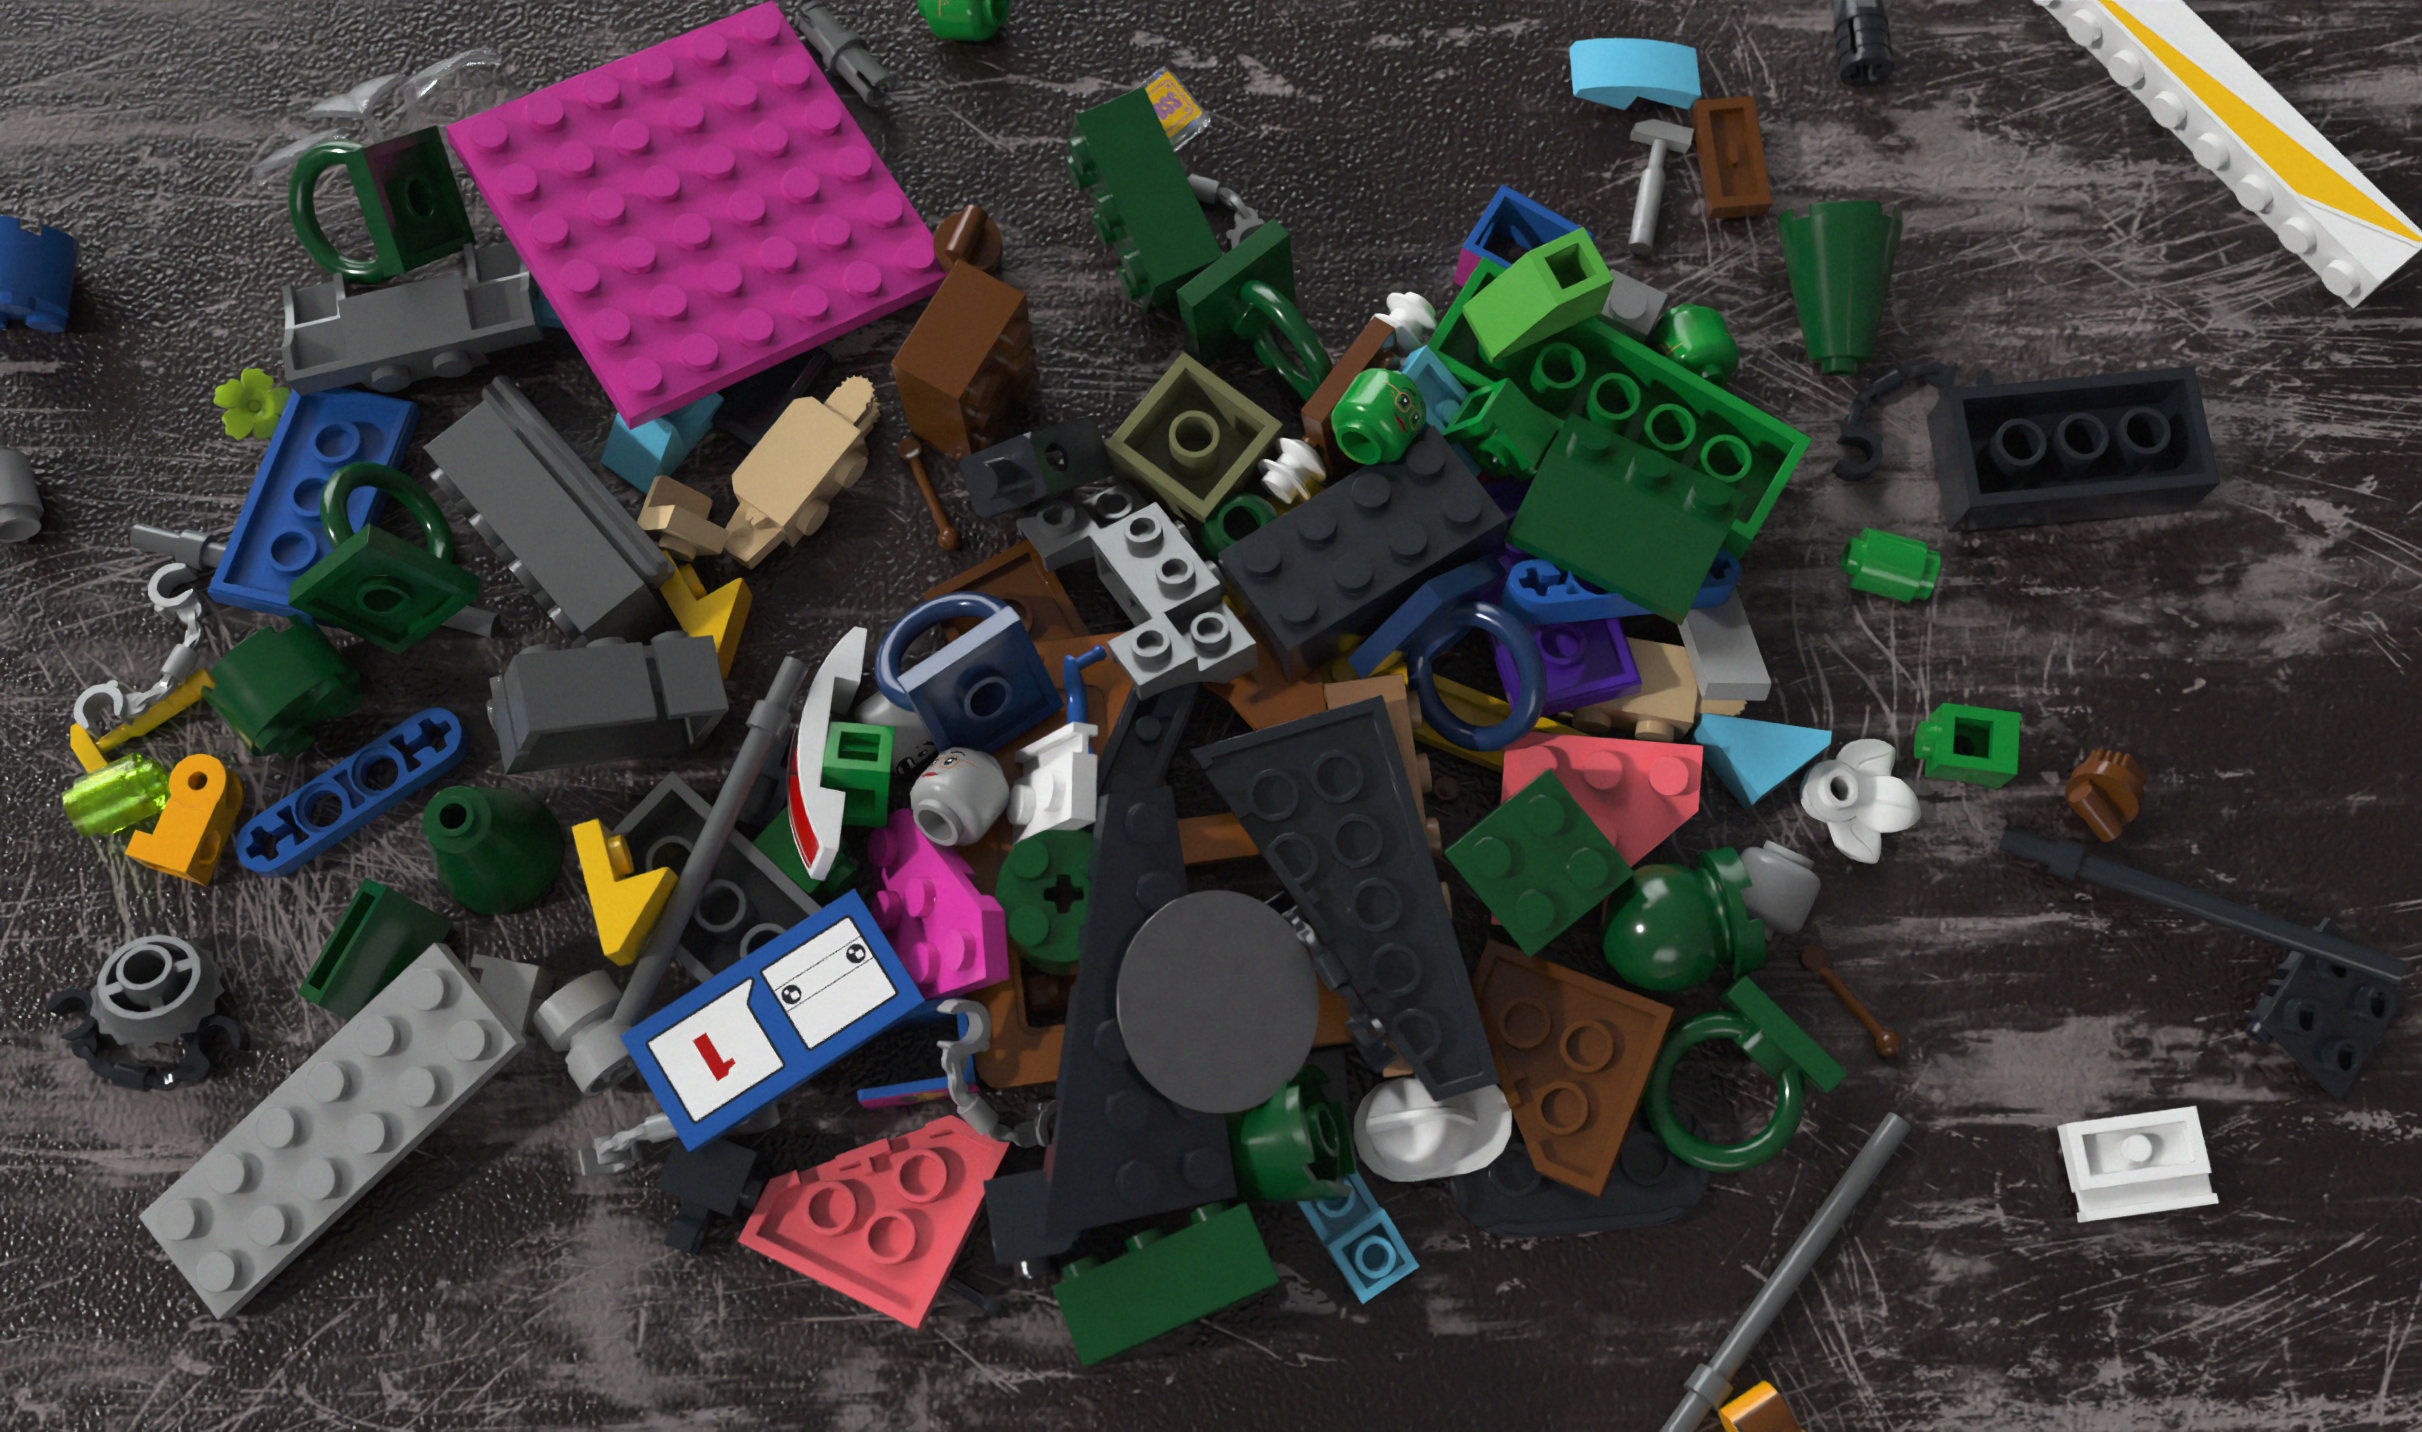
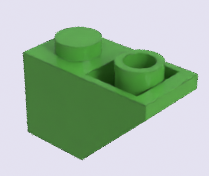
M1581 227L1524 254L1463 305L1462 312L1490 362L1493 363L1601 313L1614 278L1585 228Z

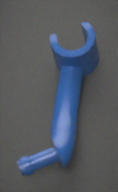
M1102 645L1092 647V650L1075 659L1070 654L1065 656L1063 661V678L1067 701V725L1072 722L1088 724L1087 694L1080 670L1105 659L1107 653ZM1088 745V754H1094L1093 749Z

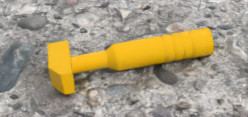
M202 667L189 675L184 684L178 683L177 688L169 697L151 707L143 716L134 718L132 726H128L123 722V724L98 740L75 723L70 727L71 748L93 782L103 786L119 776L106 753L131 737H141L191 706L202 698L201 689L203 685L214 689L217 681L205 667Z

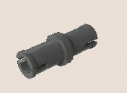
M814 0L804 5L801 10L812 22L808 23L801 15L797 14L794 19V28L800 34H803L823 55V65L834 76H843L870 107L879 106L887 101L889 97L878 86L882 84L889 92L893 93L897 85L896 78L888 73L867 51V42L856 31H847L820 0Z

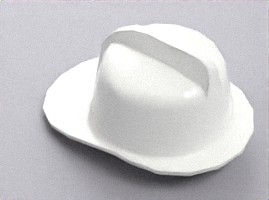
M1409 1074L1377 1084L1362 1099L1354 1117L1353 1139L1359 1156L1374 1173L1391 1181L1415 1182L1462 1175L1487 1167L1502 1154L1511 1136L1512 1112L1503 1091L1496 1084L1433 1102L1415 1075Z

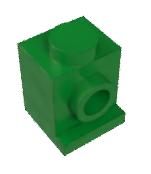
M1507 377L1468 393L1441 435L1449 445L1460 442L1472 455L1474 462L1480 468L1487 471L1494 479L1511 474L1518 482H1522L1538 471L1545 457L1543 452L1557 429Z
M1942 703L1928 716V722L1920 721L1915 733L1914 756L1916 759L1926 760L1925 777L1983 784L1984 788L1999 789L2017 775L2020 713ZM1954 741L1961 743L1965 747L1967 755L1953 754Z
M829 721L822 769V787L846 792L842 818L843 825L886 828L891 790L895 727Z
M788 805L752 843L819 906L828 896L833 900L840 897L853 884L859 874V869L850 863L845 854L842 853L849 843L840 835L838 852L825 880L811 879L794 841Z

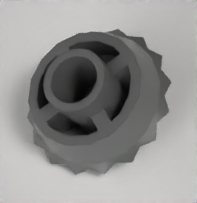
M160 934L138 938L120 947L105 961L98 976L97 984L90 992L93 1000L90 1015L98 1020L100 1033L111 1034L119 1045L133 1042L146 1049L156 1042L172 1044L182 1033L197 1031L201 1019L215 1013V1000L224 992L219 981L224 969L214 962L213 952L200 948L195 941H184L178 937Z

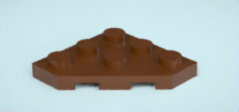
M1488 938L1470 984L1500 1079V1086L1526 1143V1148L1539 1175L1603 1200L1675 1019V1009L1533 955L1529 958L1521 950Z

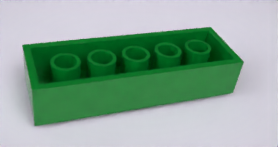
M1483 256L1427 343L1430 350L1468 393L1508 377L1557 429L1543 452L1545 455L1570 413H1573L1588 421L1598 423L1606 429L1644 447L1656 450L1666 457L1702 474L1719 479L1726 485L1747 494L1722 548L1733 554L1739 562L1812 439L1594 317H1590L1491 363L1462 312L1463 305L1506 270V268Z

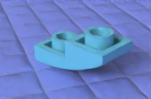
M1634 38L1575 41L1569 48L1574 97L1626 110L1637 96L1687 110L1693 106L1695 100L1701 97L1696 48L1657 40Z
M1356 1170V1174L1344 1177L1343 1185L1353 1187L1350 1195L1333 1201H1300L1296 1203L1360 1302L1365 1303L1418 1268L1419 1265L1387 1213L1377 1204Z

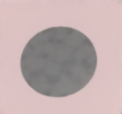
M1210 890L1188 894L1170 902L1153 914L1135 935L1126 952L1117 987L1118 1021L1126 1048L1133 1062L1150 1084L1171 1100L1185 1107L1210 1113H1229L1252 1108L1273 1097L1287 1078L1290 1082L1309 1054L1319 1017V990L1315 969L1311 965L1312 961L1305 945L1301 944L1297 938L1296 931L1274 909L1253 897L1237 892Z

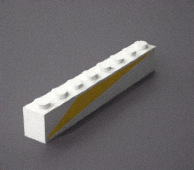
M2033 0L2035 3L2044 6L2067 29L2068 34L2076 43L2085 46L2108 69L2111 77L2118 84L2127 87L2150 110L2153 118L2160 125L2169 128L2192 151L2195 159L2203 167L2211 169L2235 193L2236 198L2245 208L2254 211L2278 235L2281 243L2289 251L2298 254L2322 278L2328 290L2335 295L2341 296L2353 309L2422 249V231L2182 0Z

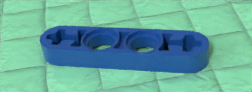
M1721 547L1690 610L1717 607L1729 600L1740 577L1741 568L1738 560L1726 549ZM1544 559L1526 560L1517 563L1511 569L1501 596L1504 609L1517 620L1528 625H1546L1654 614L1622 598L1623 596L1618 593L1607 591L1608 593L1599 595L1588 592L1578 583V580H1582V578L1573 575L1570 571L1567 572L1554 566L1555 564Z
M440 707L427 708L414 714L247 822L241 828L236 838L235 850L239 861L246 868L267 878H280L292 873L457 766L466 757L470 749L471 737L467 727L452 712ZM436 726L444 732H448L444 736L448 746L439 752L433 747L427 746L431 742L428 732ZM406 745L414 751L415 754L412 756L421 765L414 769L413 763L399 751L400 747ZM381 759L395 760L398 766L396 781L389 788L382 791L371 790L366 782L370 766ZM327 794L338 795L343 804L339 819L327 827L315 826L311 819V809L314 803L320 797ZM291 817H294L295 823L309 835L308 839L304 841L292 833L297 829L288 823ZM267 834L282 839L276 844L279 855L273 860L262 854L258 855L265 849L262 839Z

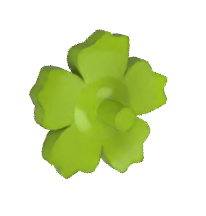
M259 368L244 369L241 374V382L236 379H230L225 385L218 386L215 389L216 396L213 402L222 408L229 409L222 416V421L226 425L225 434L233 436L237 441H240L253 428V435L257 440L267 439L271 441L290 397L289 389L286 387L271 389L274 383L273 378L265 375Z

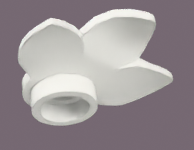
M1860 739L1846 744L1835 760H1825L1813 765L1806 772L1799 790L1803 808L1811 817L1827 823L1837 849L1848 858L1869 864L1877 863L1879 860L1882 844L1880 833H1894L1908 829L1921 817V808L1913 790L1901 779L1891 776L1896 757L1895 748L1881 740ZM1831 782L1837 788L1839 800L1831 792Z

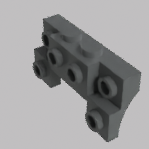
M509 241L475 249L472 243L463 245L468 283L461 272L352 296L350 283L341 272L333 274L334 281L298 290H294L290 284L281 286L285 311V335L281 352L286 380L297 394L302 396L362 382L368 391L393 392L408 387L412 381L434 376L444 378L463 376L469 373L473 367L490 364L488 352L544 340L536 296L539 295L537 282L512 242Z
M1129 480L1115 485L1081 503L1072 491L1069 490L1015 517L1018 533L1023 539L1027 537L1041 556L1043 567L1048 573L1078 560L1094 557L1097 576L1136 626L1108 641L1107 646L1111 660L1114 664L1118 662L1135 684L1137 695L1141 701L1170 688L1188 683L1216 682L1226 684L1259 666L1256 642L1222 599L1223 596L1228 594V589L1219 568L1211 560L1205 563L1196 553L1189 531L1180 520L1172 522L1157 502L1148 505Z

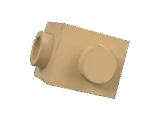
M666 475L656 476L653 479L637 524L651 540L658 542V548L661 551L667 549L671 557L693 562L695 556L721 554L729 534L728 530L707 520L712 506V499Z

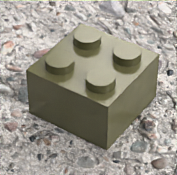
M1183 352L1107 441L1105 447L1114 472L1113 476L1121 482L1129 480L1144 499L1151 504L1157 502L1167 516L1174 521L1180 520L1190 533L1200 539L1202 523H1206L1221 502L1231 493H1247L1262 475L1258 469L1259 461L1262 459L1273 461L1277 457L1278 452L1274 443L1278 438H1282L1283 424Z

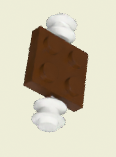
M1408 292L1405 295L1391 293L1386 300L1391 314L1389 316L1385 314L1373 315L1369 324L1300 411L1306 436H1303L1300 440L1278 438L1274 446L1280 455L1275 462L1267 459L1259 461L1258 469L1263 475L1260 481L1261 485L1272 497L1285 504H1291L1293 500L1303 503L1311 497L1305 486L1309 479L1322 482L1328 478L1335 482L1347 465L1352 467L1358 463L1345 455L1336 442V435L1331 426L1332 411L1360 372L1370 368L1398 371L1401 367L1400 357H1408L1412 351L1422 347L1418 338L1420 336L1432 337L1438 327L1434 319L1436 312L1432 305L1423 297L1412 292Z

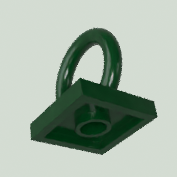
M437 125L417 129L370 145L347 139L327 140L305 152L293 169L288 189V206L293 228L306 252L320 267L331 275L342 272L351 284H381L393 279L398 274L409 272L462 251L464 244L472 243L473 246L477 245ZM346 164L378 254V258L374 260L359 261L342 254L326 238L318 223L314 209V189L320 175L331 166Z
M1274 218L1176 291L1188 355L1205 368L1241 341L1247 339L1259 359L1278 382L1304 403L1309 401L1334 369L1333 363L1319 337L1292 304L1296 300L1290 234ZM1272 321L1282 330L1295 347L1310 377L1290 359L1268 328Z
M375 462L351 463L339 468L329 477L321 493L320 517L324 533L333 551L290 584L289 606L400 655L478 598L479 576L454 565L455 544L449 523L435 500L416 481L397 469ZM373 487L397 498L414 514L422 526L428 541L429 552L370 523L354 534L347 514V502L350 494L357 488Z
M1747 976L1735 979L1717 997L1731 1011L1700 1013L1681 1021L1670 1029L1643 1097L1649 1122L1662 1143L1683 1161L1695 1167L1713 1172L1745 1171L1758 1167L1775 1157L1791 1141L1801 1123L1806 1101L1805 1083L1813 1091L1829 1093L1847 1075L1820 1046ZM1712 1038H1733L1732 1040L1769 1077L1778 1083V1103L1771 1121L1757 1136L1740 1144L1716 1145L1697 1138L1681 1124L1671 1104L1670 1081L1677 1062L1691 1047Z

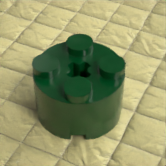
M304 613L287 616V619L294 626L278 634L270 625H267L241 641L210 672L218 682L214 689L202 686V697L251 754L256 757L277 753L283 761L295 758L314 742L315 736L311 732L314 727L329 715L333 719H340L348 715L365 698V694L358 687L360 682L358 671L312 618Z
M1081 829L1044 830L1027 839H1022L1011 849L997 879L995 896L996 901L1005 912L1006 938L1021 957L1043 972L1055 975H1077L1081 952L1076 950L1080 924H1085L1091 884L1087 879L1093 833ZM1072 891L1074 899L1077 901L1072 902L1071 913H1058L1056 903L1052 901L1058 899L1059 892Z

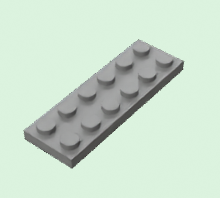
M434 943L138 1217L217 1320L233 1317L528 1043L448 945Z

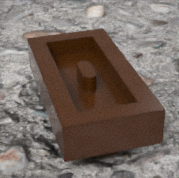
M1754 96L1695 100L1691 110V117L1708 220L1767 215L1773 203Z

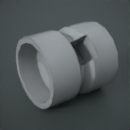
M597 970L583 975L561 988L538 1008L532 1020L552 1050L556 1052L569 1051L565 1059L568 1064L567 1071L581 1092L587 1097L598 1095L614 1087L639 1070L620 1038V1035L630 1030L631 1027L612 1019L623 994L605 970Z

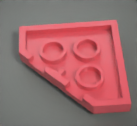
M1530 732L1515 745L1504 749L1500 804L1543 769L1549 768L1631 868L1698 812L1704 746ZM1491 912L1490 923L1494 925H1502L1500 921L1495 917V915Z
M953 1115L945 1116L926 1123V1127L890 1140L884 1138L836 1155L835 1160L801 1172L794 1170L770 1179L737 1241L921 1332L986 1203L983 1181L999 1177L1013 1147L1011 1143L995 1141L986 1134H978L969 1123Z

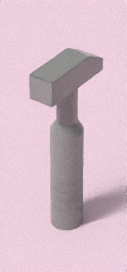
M1650 119L1636 123L1631 131L1630 140L1652 145L1648 167L1642 172L1628 243L1630 251L1637 254H1648L1652 251L1666 178L1663 171L1666 149L1686 154L1691 146L1694 129Z

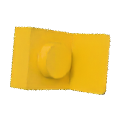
M666 549L662 552L675 566V573L659 589L682 629L689 632L690 637L713 635L722 680L728 677L751 606L752 594L743 578L735 579L708 594L691 564L687 563L678 568Z
M599 819L572 826L604 955L618 966L633 963L660 919L679 877L669 867L625 879L624 875L633 873L634 867L624 836L622 834L614 836L613 832Z

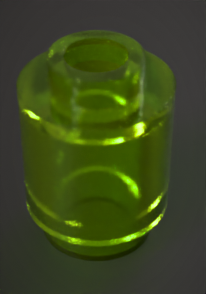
M133 752L74 780V787L62 792V802L70 821L82 836L89 838L99 833L106 837L163 811L166 806L165 795L170 793L169 778L162 765L155 758L146 761L141 754Z

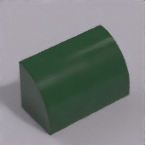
M365 878L297 994L350 1021L432 944L442 943L454 922L382 884Z

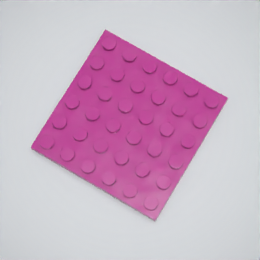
M773 0L446 126L447 140L629 430L928 297L938 291L948 275L942 270L936 260L933 235Z

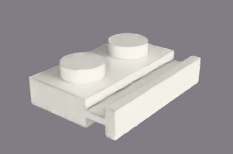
M1072 722L1015 752L1014 762L1023 763V777L1014 781V787L1009 794L1010 801L1007 805V818L1013 824L1012 845L1044 830H1077L1096 821L1097 755L1088 754V740L1098 735V725Z
M2196 1106L2067 1123L2057 1126L2071 1191L2076 1193L2080 1211L2076 1213L2078 1223L2219 1203L2217 1193L2212 1194L2208 1173L2212 1172Z

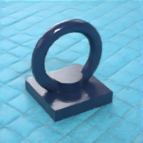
M1492 553L1426 581L1347 659L1362 679L1407 659L1410 690H1417L1422 717L1441 737L1458 747L1471 751H1498L1511 747L1521 741L1538 722L1547 696L1545 664L1539 647L1529 631L1506 610L1491 603L1479 601L1508 573ZM1473 626L1485 629L1497 636L1511 651L1520 673V696L1514 711L1504 721L1492 726L1473 725L1453 714L1441 700L1433 680L1432 661L1460 641Z
M975 591L954 592L935 597L918 605L891 627L882 640L875 658L874 673L879 690L896 707L918 715L939 754L953 747H961L992 755L1064 706L1021 618L1007 603L990 594ZM959 617H978L985 620L901 675L900 665L904 653L912 642L929 628L946 620Z

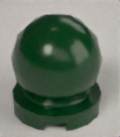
M1733 847L1700 851L1697 858L1696 872L1675 863L1646 864L1634 871L1635 874L1603 900L1598 922V932L1605 958L1624 980L1648 992L1686 991L1705 982L1719 964L1727 975L1733 979H1739L1743 976L1748 977L1750 973L1764 969L1766 966V941L1762 918L1748 920L1740 889L1753 885L1742 859Z

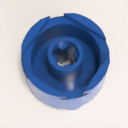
M0 215V329L7 327L8 319L26 320V325L33 329L53 333L64 332L70 314L79 243L70 235L43 224L41 236L19 228L20 218Z

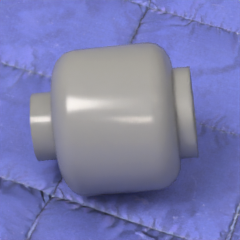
M1766 840L1763 848L1749 847L1745 849L1740 858L1753 886L1740 889L1745 903L1748 920L1762 918L1765 940L1768 941L1771 940L1775 930L1785 934L1799 932L1821 888L1819 877L1811 871L1815 862L1769 840Z

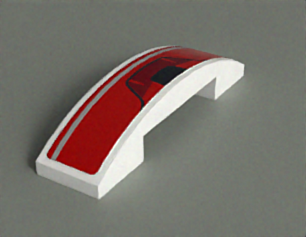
M860 627L852 628L838 642L817 672L799 715L788 757L786 778L787 805L794 841L811 879L822 881L825 880L838 852L846 792L820 787L830 712L847 715L860 684L867 629Z

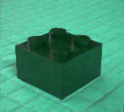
M1549 768L1543 769L1444 849V854L1529 958L1635 874Z

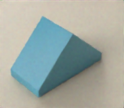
M1702 713L1690 730L1689 741L1692 745L1704 746L1703 759L1747 811L1814 761L1831 744L1832 731Z

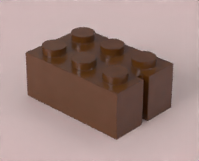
M959 258L894 357L891 366L912 437L960 462V459L1004 441L1009 424L1004 422L1003 419L1006 415L1010 416L1017 404L1024 406L1028 403L1037 388L1040 374L1037 372L1036 348L1033 346L1031 333L1032 322L1028 321L1029 313L1026 294Z

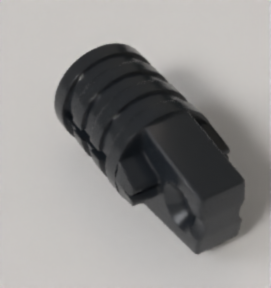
M1834 0L1833 29L1836 37L1835 44L1841 81L1853 87H1866L1886 80L1894 72V60L1892 57L1888 17L1882 0Z

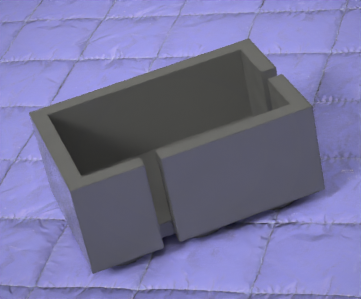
M670 631L652 638V646H643L642 642L626 644V640L621 637L602 638L589 643L586 648L561 650L557 644L544 643L527 647L519 654H515L504 675L505 681H501L491 701L505 775L697 752L729 709L713 635L690 637V633L687 631Z

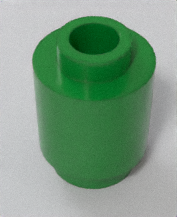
M1865 527L1859 538L1853 536L1848 538L1841 556L1840 572L1848 574L1847 583L1849 588L1907 603L1913 598L1925 601L1935 586L1941 557L1939 552L1928 550L1926 542Z

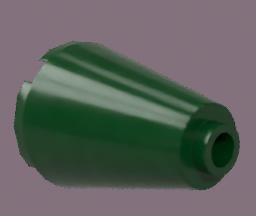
M1831 201L1809 204V217L1793 220V209L1784 211L1778 217V235L1808 361L1812 365L1821 366V374L1824 376L1842 377L1856 375L1859 373V365L1872 361L1904 225L1903 212L1899 207L1894 206L1891 215L1887 216L1882 215L1881 202Z
M454 786L440 791L426 806L423 815V828L436 876L445 892L455 902L478 914L500 916L527 909L540 899L538 896L545 891L551 881L555 882L562 870L565 843L560 824L546 805L526 792L511 788Z
M1315 1064L1301 1066L1293 1079L1289 1082L1287 1078L1274 1096L1265 1102L1245 1110L1224 1113L1238 1195L1228 1198L1229 1203L1333 1201L1351 1194L1353 1187L1343 1184L1345 1176L1356 1174L1353 1136L1341 1100L1328 1103L1320 1085L1330 1083L1331 1081L1325 1072Z

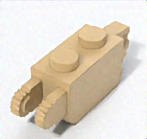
M855 375L852 378L847 377L845 382H841L842 386L837 387L824 404L813 397L794 399L732 474L733 491L740 505L725 528L729 531L723 547V551L744 567L752 570L782 541L794 547L804 534L810 536L819 529L828 515V504L842 486L849 488L857 482L868 462L867 456L869 452L864 438L872 430L873 423L878 422L877 418L881 416V407L878 398H875L877 394L874 385L869 382L868 378L864 379L862 375L860 377Z
M1626 637L1643 683L1641 692L1557 713V718L1572 720L1574 728L1585 732L1605 733L1610 731V727L1635 731V737L1641 741L1671 743L1674 738L1682 739L1702 713L1738 718L1744 712V707L1748 702L1745 700H1703L1685 647Z

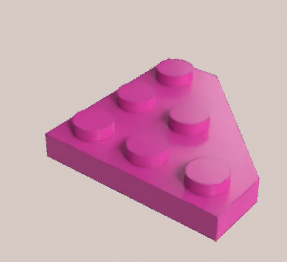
M902 808L889 814L886 828L870 827L871 833L867 843V854L870 863L873 865L875 894L871 906V915L925 1001L960 996L1009 979L1005 912L993 896L980 895L973 886L972 880L975 873L953 845H940L926 837L913 819V809Z

